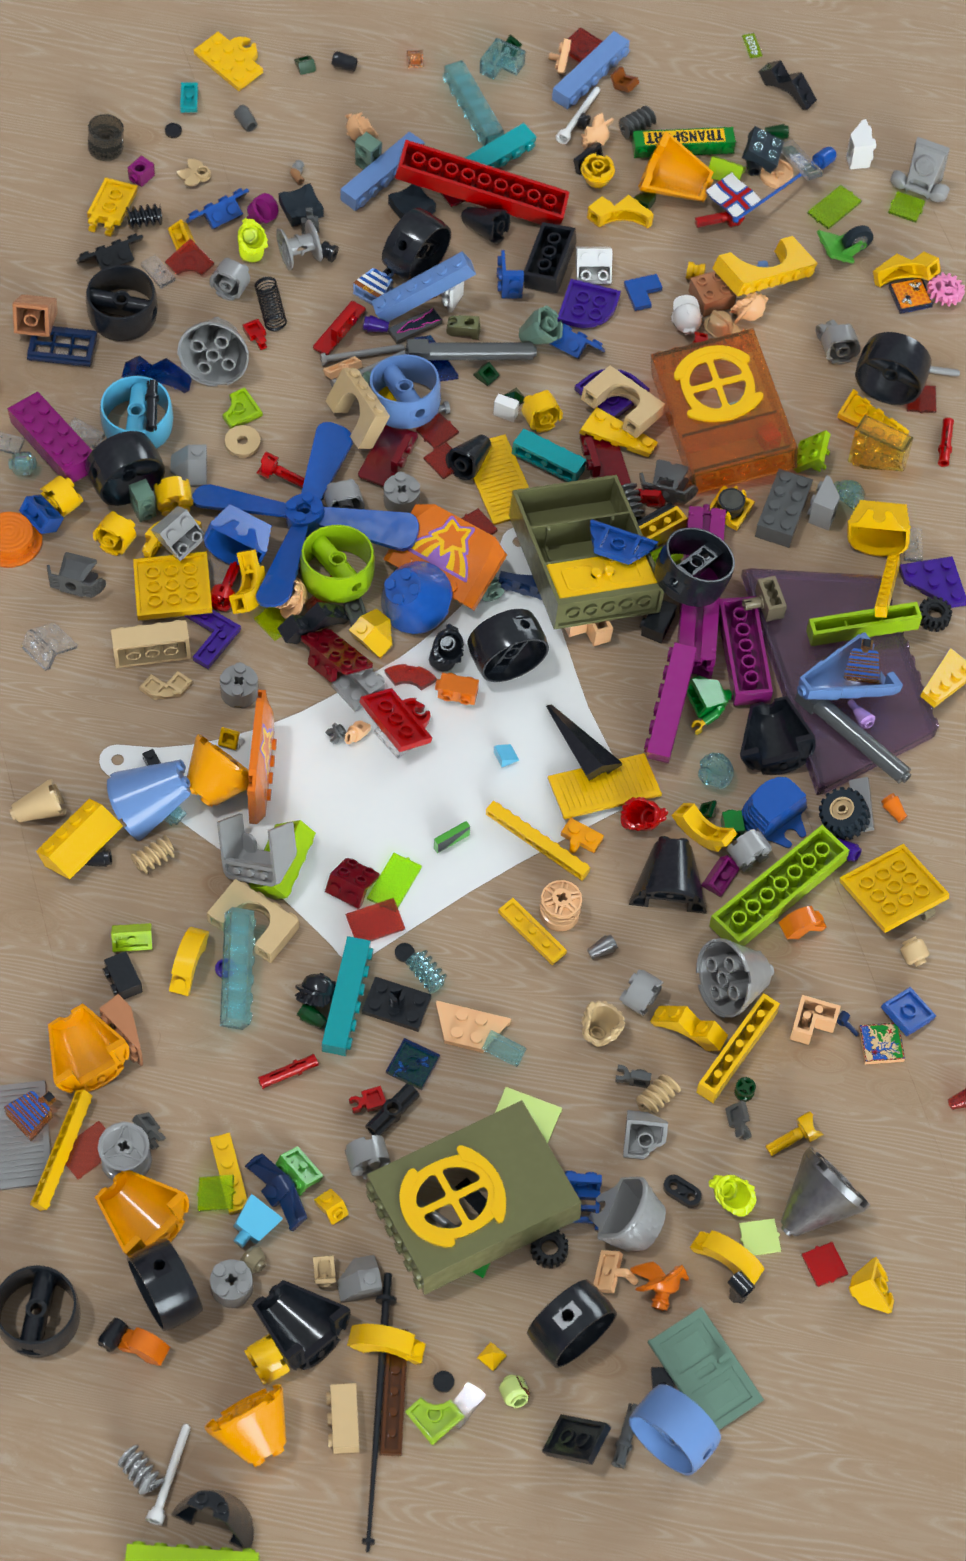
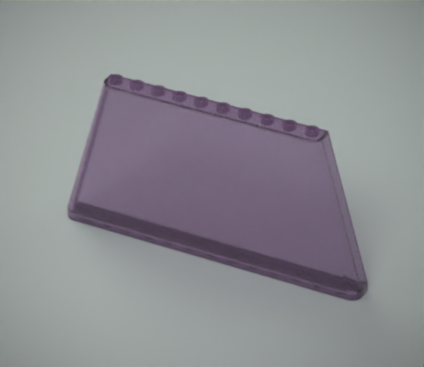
M756 568L743 569L741 577L748 597L756 596L755 589L758 579L776 576L787 608L784 618L766 622L762 609L758 608L764 644L782 696H788L815 735V751L812 756L810 755L806 759V766L816 795L825 794L877 767V765L815 713L811 715L795 701L800 677L818 662L824 661L838 648L843 647L850 641L811 646L806 632L808 621L811 618L874 609L882 576ZM904 631L869 637L875 645L874 651L879 653L872 654L876 655L872 656V658L879 659V662H874L879 663L876 665L879 666L885 677L887 673L894 671L903 684L901 691L892 696L852 698L858 706L875 716L874 725L864 730L895 756L935 737L936 731L939 728L938 720L933 716V706L920 697L925 686H922L921 674L919 670H916L915 658L909 651L910 645L909 641L905 640ZM839 698L838 700H829L858 724L853 710L847 704L850 699Z

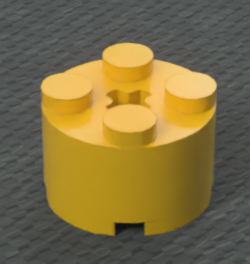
M549 390L528 395L523 400L522 414L530 428L538 433L553 429L557 421L560 422L563 417L560 406Z
M58 475L40 488L43 491L41 495L63 517L79 507L83 502L82 496L74 490V483L70 478L65 479Z
M172 476L162 479L159 485L157 483L154 485L157 509L163 516H167L177 506L190 512V507L193 505V497L188 479L185 481L180 476Z
M111 511L93 531V538L95 542L98 540L101 544L99 547L106 553L114 556L120 553L122 555L136 538L135 523Z
M269 1334L249 1345L244 1350L252 1366H258L255 1368V1371L263 1385L266 1383L270 1384L290 1372Z

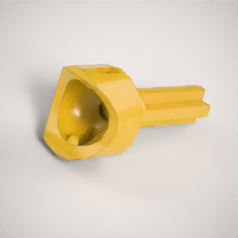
M810 1111L796 1118L798 1128L765 1145L770 1156L780 1152L803 1137L808 1142H812L823 1135L820 1131L815 1130L813 1114Z

